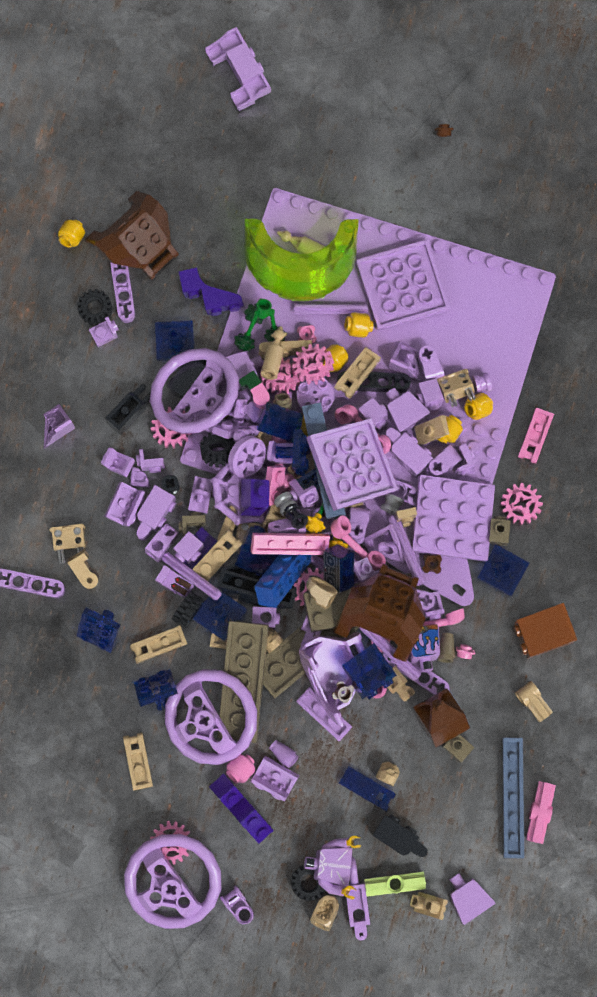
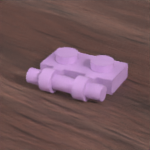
M233 418L213 426L212 433L226 439L234 438L239 440L245 436L258 435L262 428L260 425H251L242 418Z

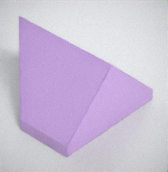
M400 342L390 360L388 369L397 373L407 374L411 379L422 382L416 354L417 349Z
M59 404L43 414L45 416L44 449L75 429L71 419Z
M393 524L364 538L368 552L378 551L387 560L405 564L400 541Z

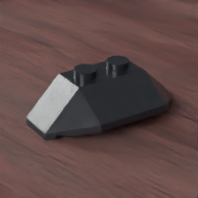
M245 558L222 568L217 588L233 599L261 607H268L258 604L255 585L270 566ZM292 586L276 609L293 608L297 592L295 586Z

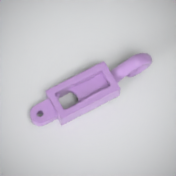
M352 857L349 886H353L357 891H349V896H353L355 899L350 900L346 897L350 927H354L356 938L358 940H365L367 937L366 925H370L365 883H359L356 861ZM356 909L364 911V918L362 920H355L353 918V912Z

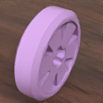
M245 436L239 439L232 447L228 458L231 472L240 478H249L255 475L261 469L266 459V446L264 442L255 436Z

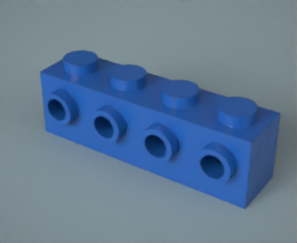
M279 554L255 585L258 604L276 608L312 561L311 555Z

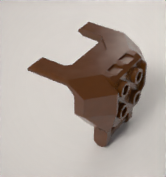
M136 191L128 198V201L133 203L131 208L103 232L100 233L94 230L86 237L85 242L100 249L111 263L142 269L147 277L153 280L156 277L155 274L179 254L171 245L168 213L151 195ZM166 250L168 253L150 269L148 265Z
M382 563L379 573L351 589L334 633L347 638L352 627L358 626L394 641L397 644V648L392 657L406 662L425 621V615L416 589L419 578L415 576L412 578L390 569L388 565Z

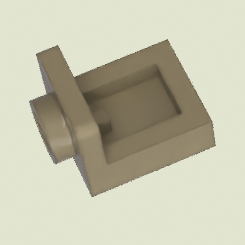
M201 512L190 513V516H182V521H179V533H183L184 537L188 533L187 527L206 526V515H202Z

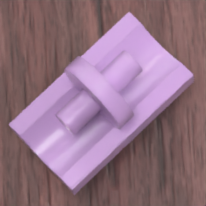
M195 476L189 511L208 513L213 488L211 479Z

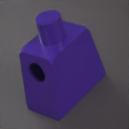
M241 479V516L260 517L269 507V480Z

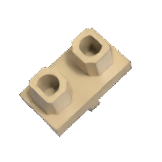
M418 892V896L412 895L410 906L414 907V912L443 920V912L446 911L445 906L448 900Z

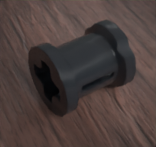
M166 475L162 479L163 490L170 494H176L179 491V481L176 476ZM168 482H169V483L174 482V486H175V487H171V486H170V487L168 488L167 483H168Z
M290 504L284 510L285 517L291 520V525L295 529L303 528L308 522V517L300 511L301 508L298 504Z

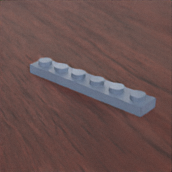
M321 403L302 406L308 436L327 431ZM313 458L326 520L342 515L346 516L344 508L333 511Z
M502 738L503 858H524L523 738Z

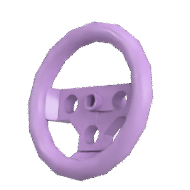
M207 348L184 351L172 357L159 369L151 385L150 404L155 418L167 429L181 434L200 433L216 426L230 413L238 397L239 378L233 363L220 352ZM195 360H207L206 367L175 409L167 413L162 403V391L168 377L183 364ZM223 371L227 379V390L224 398L218 395L217 387L223 378ZM208 377H213L211 382L205 383ZM212 400H216L213 406L208 407ZM186 407H190L189 412L182 413ZM205 413L210 414L199 421H192L195 416Z
M202 669L186 675L173 687L165 704V726L171 742L182 755L199 764L220 765L236 759L249 747L257 730V708L251 692L238 678L222 670ZM202 682H220L230 687L241 699L245 710V728L237 742L232 739L202 688ZM184 694V700L188 705L186 720L178 725L176 721L177 706ZM195 696H199L202 699L201 707L194 704ZM189 723H193L196 726L194 734L190 733L187 729ZM214 731L222 733L223 738L221 741L215 740L213 736ZM194 738L209 741L217 753L202 752L190 746L188 742Z
M162 834L144 842L131 855L124 872L125 894L132 909L147 923L164 929L186 928L201 921L215 907L221 892V870L213 853L199 840L182 834ZM179 846L193 851L203 860L209 873V889L202 903L198 902L163 855L162 847ZM143 861L152 878L150 887L144 892L138 893L136 875ZM163 865L166 871L164 873H157L155 867ZM153 892H158L162 898L155 901L151 899L150 895ZM180 897H187L190 902L187 905H182L178 900ZM161 906L176 908L181 916H164L153 911Z

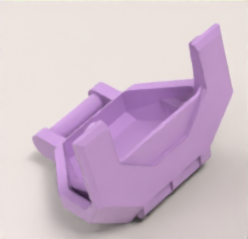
M360 632L352 633L347 638L315 635L304 641L299 649L301 664L318 700L327 715L339 726H343L340 720L342 715L339 709L350 704L361 681L362 674L375 667L363 646ZM353 644L363 662L360 665H357L349 647ZM339 681L354 687L353 695L348 703H343L341 700H335L332 697V693L336 690V684Z

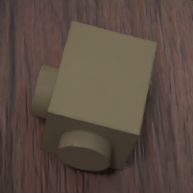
M495 516L494 519H491L489 545H508L511 521L501 516Z
M460 734L445 742V745L442 747L459 763H462L474 749Z

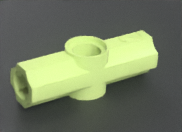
M424 871L364 879L367 897L426 889ZM394 878L400 881V887L396 890L390 888V881Z

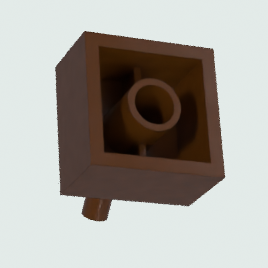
M448 689L442 690L413 707L418 721L435 747L470 729L466 715Z

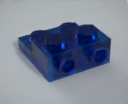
M255 525L247 530L234 565L263 576L279 554H252L250 552L252 533H266L263 527Z
M375 643L342 665V668L352 680L351 684L362 700L366 697L369 700L378 694V688L381 686L384 689L394 683L392 679L397 676Z

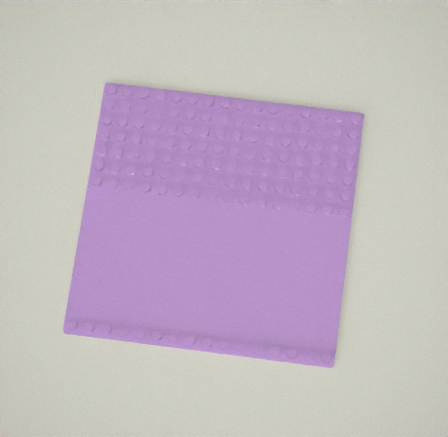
M274 188L237 292L242 297L245 307H242L239 311L230 312L217 352L222 353L225 357L245 352L239 350L237 345L234 344V336L247 332L251 322L245 320L244 310L248 308L249 304L254 305L260 298L271 302V309L275 310L276 326H282L283 330L287 332L285 341H298L299 333H297V328L299 326L313 325L315 327L314 335L317 340L315 343H312V348L319 344L320 349L324 346L327 349L330 345L336 344L344 347L349 357L348 362L340 371L330 372V377L324 376V379L328 381L334 390L333 405L327 412L323 413L327 430L340 424L335 418V411L344 405H352L358 410L372 397L378 404L382 403L385 407L391 402L386 396L387 392L356 391L353 397L349 399L345 396L344 392L341 390L337 391L334 388L338 375L343 371H347L365 347L381 357L380 362L372 372L397 373L388 368L390 360L400 342L417 349V357L419 350L423 346H432L436 351L445 376L468 369L469 377L473 383V375L481 376L483 373L488 372L492 391L484 390L481 393L487 394L493 401V410L489 416L479 420H474L467 416L464 410L465 402L468 398L466 396L456 400V407L455 405L452 407L450 402L446 403L443 399L441 407L434 411L429 410V417L418 425L439 416L453 415L462 422L463 431L455 443L447 442L443 444L436 439L419 446L427 448L432 453L431 457L434 459L449 445H452L457 451L459 446L467 444L468 448L471 447L475 454L473 459L476 465L472 468L473 471L464 476L462 473L457 475L455 471L458 467L464 465L462 461L440 478L492 485L556 275ZM289 231L291 236L308 237L330 248L331 251H335L332 242L333 238L341 237L343 249L349 248L352 268L333 271L330 255L326 263L322 264L298 252L290 241H282L277 232ZM428 239L450 311L378 331L356 260ZM275 247L317 265V278L315 282L311 281L309 288H311L307 299L303 298L302 303L367 304L370 320L373 321L372 332H369L365 338L349 336L344 329L345 319L349 315L295 314L294 303L299 302L260 286V279ZM270 316L265 318L262 324L256 323L251 331V339L255 340V348L246 351L250 359L258 356L259 345L262 342H268L264 335L266 334L265 331L271 329L272 326ZM424 352L423 357H427V359H429L430 354H426V352ZM297 355L288 356L286 358H283V361H286L289 358L290 363H293V358L298 357ZM419 364L420 373H421V377H422V382H424L425 380H424V378H423L422 371H421V367H420V364ZM262 367L256 369L259 379ZM210 377L207 383L211 382L213 377ZM222 378L217 386L218 395L222 398L226 395L227 390L224 378ZM366 378L362 385H368L370 383L369 380ZM384 378L378 380V383L381 386H387L389 384L388 381ZM411 379L408 391L416 397V389L420 382ZM400 380L399 383L401 384V386H404L405 383L403 382V380ZM296 386L295 391L289 389V391H292V411L303 413L297 402L299 386ZM269 388L267 391L270 395V403L273 404L277 390L271 393L272 389ZM212 400L210 404L214 405L216 400ZM195 416L193 421H199L198 416ZM228 416L227 419H222V420H223V421H229V420H232L234 417H233V416ZM388 423L381 429H376V432L381 435L388 426ZM413 427L407 433L416 438L415 428ZM288 428L289 435L286 443L294 444L306 439L297 437L295 430ZM207 431L188 435V442L185 444L180 462L190 467L217 474L218 472L204 463L201 457L200 442L204 436L208 437ZM266 457L263 466L267 468V466H275V463L270 462ZM433 467V470L436 471V470H439V468H438V467H436V468ZM259 471L255 474L260 479L265 477ZM226 474L224 477L230 478L232 474Z

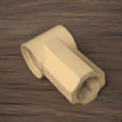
M532 681L515 692L519 701L525 707H528L539 723L553 713Z

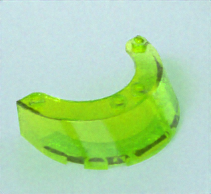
M245 219L244 254L248 269L264 289L270 290L280 298L292 301H312L323 298L334 290L339 289L346 282L354 268L357 255L359 219L342 221L335 238L330 244L319 251L307 254L293 253L281 248L270 238L261 220Z

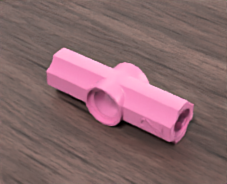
M538 782L535 799L531 804L529 812L530 822L526 835L527 841L543 844L547 824H549L552 816L553 807L551 805L556 785Z

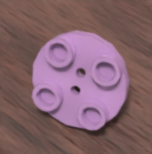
M326 379L324 382L318 380L316 385L314 381H311L310 385H308L305 380L298 387L297 402L301 409L302 406L321 403L323 413H325L333 405L334 390Z

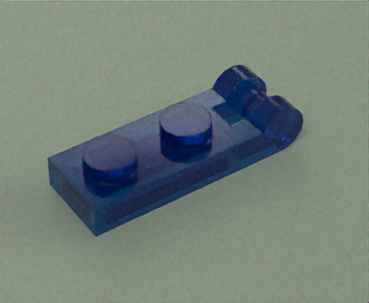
M349 766L339 782L343 787L386 812L391 799L394 800L396 796L394 792ZM379 792L384 794L382 801L376 799Z

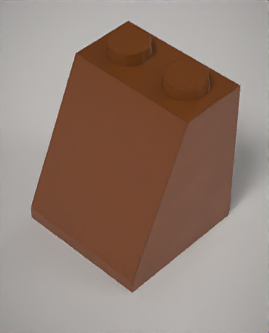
M564 603L515 621V626H513L516 636H520L522 642L520 644L522 654L526 655L527 659L577 641Z

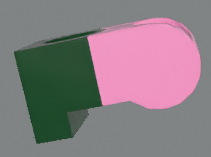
M254 370L239 379L240 389L243 391L247 388L257 408L264 409L266 402L270 403V395Z

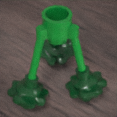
M260 298L254 305L249 304L248 308L244 310L245 320L251 323L247 332L234 336V344L237 345L239 350L250 351L255 348V340L251 339V331L256 323L262 324L263 320L270 316L272 326L271 329L265 331L264 338L268 342L275 340L271 334L279 327L276 326L275 310L271 309L272 304L269 300Z

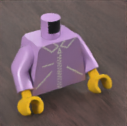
M359 836L334 839L324 844L322 849L317 850L316 858L305 857L304 869L314 870V879L318 880L319 885L329 894L345 895L350 900L355 899V897L349 896L350 890L357 891L353 886H349L352 849L361 847V845H354V840L361 838Z

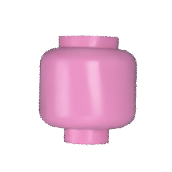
M240 754L236 759L231 760L227 764L226 774L236 784L238 782L245 783L255 773V761L248 754L245 756Z

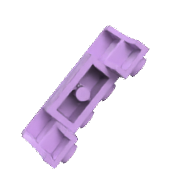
M237 27L227 31L216 42L205 47V52L212 65L214 66L227 60L241 87L230 93V97L238 111L255 104V100L271 93V87L263 75L264 70L261 63L256 62L253 49L251 47L248 48Z

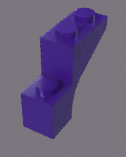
M197 267L179 271L185 298L195 299L202 294L208 315L218 316L224 311L235 312L245 307L239 294L206 285L201 280Z
M224 773L209 786L259 844L274 831Z

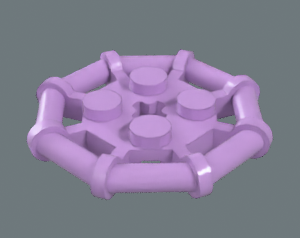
M226 462V466L221 467L215 477L211 478L215 509H219L235 525L253 522L262 523L271 506L260 517L241 516V479L260 478L256 475L249 478H240L231 472ZM262 466L259 472L265 476L261 480H265L267 468ZM230 471L232 475L227 482L222 481L227 472ZM221 487H224V490H226V499L223 501ZM229 503L231 506H233L237 510L236 513L229 509L225 504Z

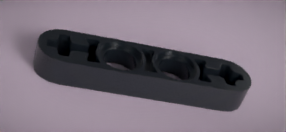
M343 371L338 375L337 382L346 371ZM371 372L367 377L370 383L368 385L361 384L356 391L388 392L396 388L398 393H404L409 390L411 379L407 374ZM384 378L388 381L389 384L387 386H381L379 385L378 380ZM400 380H403V382L405 383L404 386H401V384L399 383ZM348 381L346 385L351 387L352 383Z

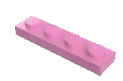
M252 533L250 552L252 554L323 555V550L328 553L330 536L328 534Z

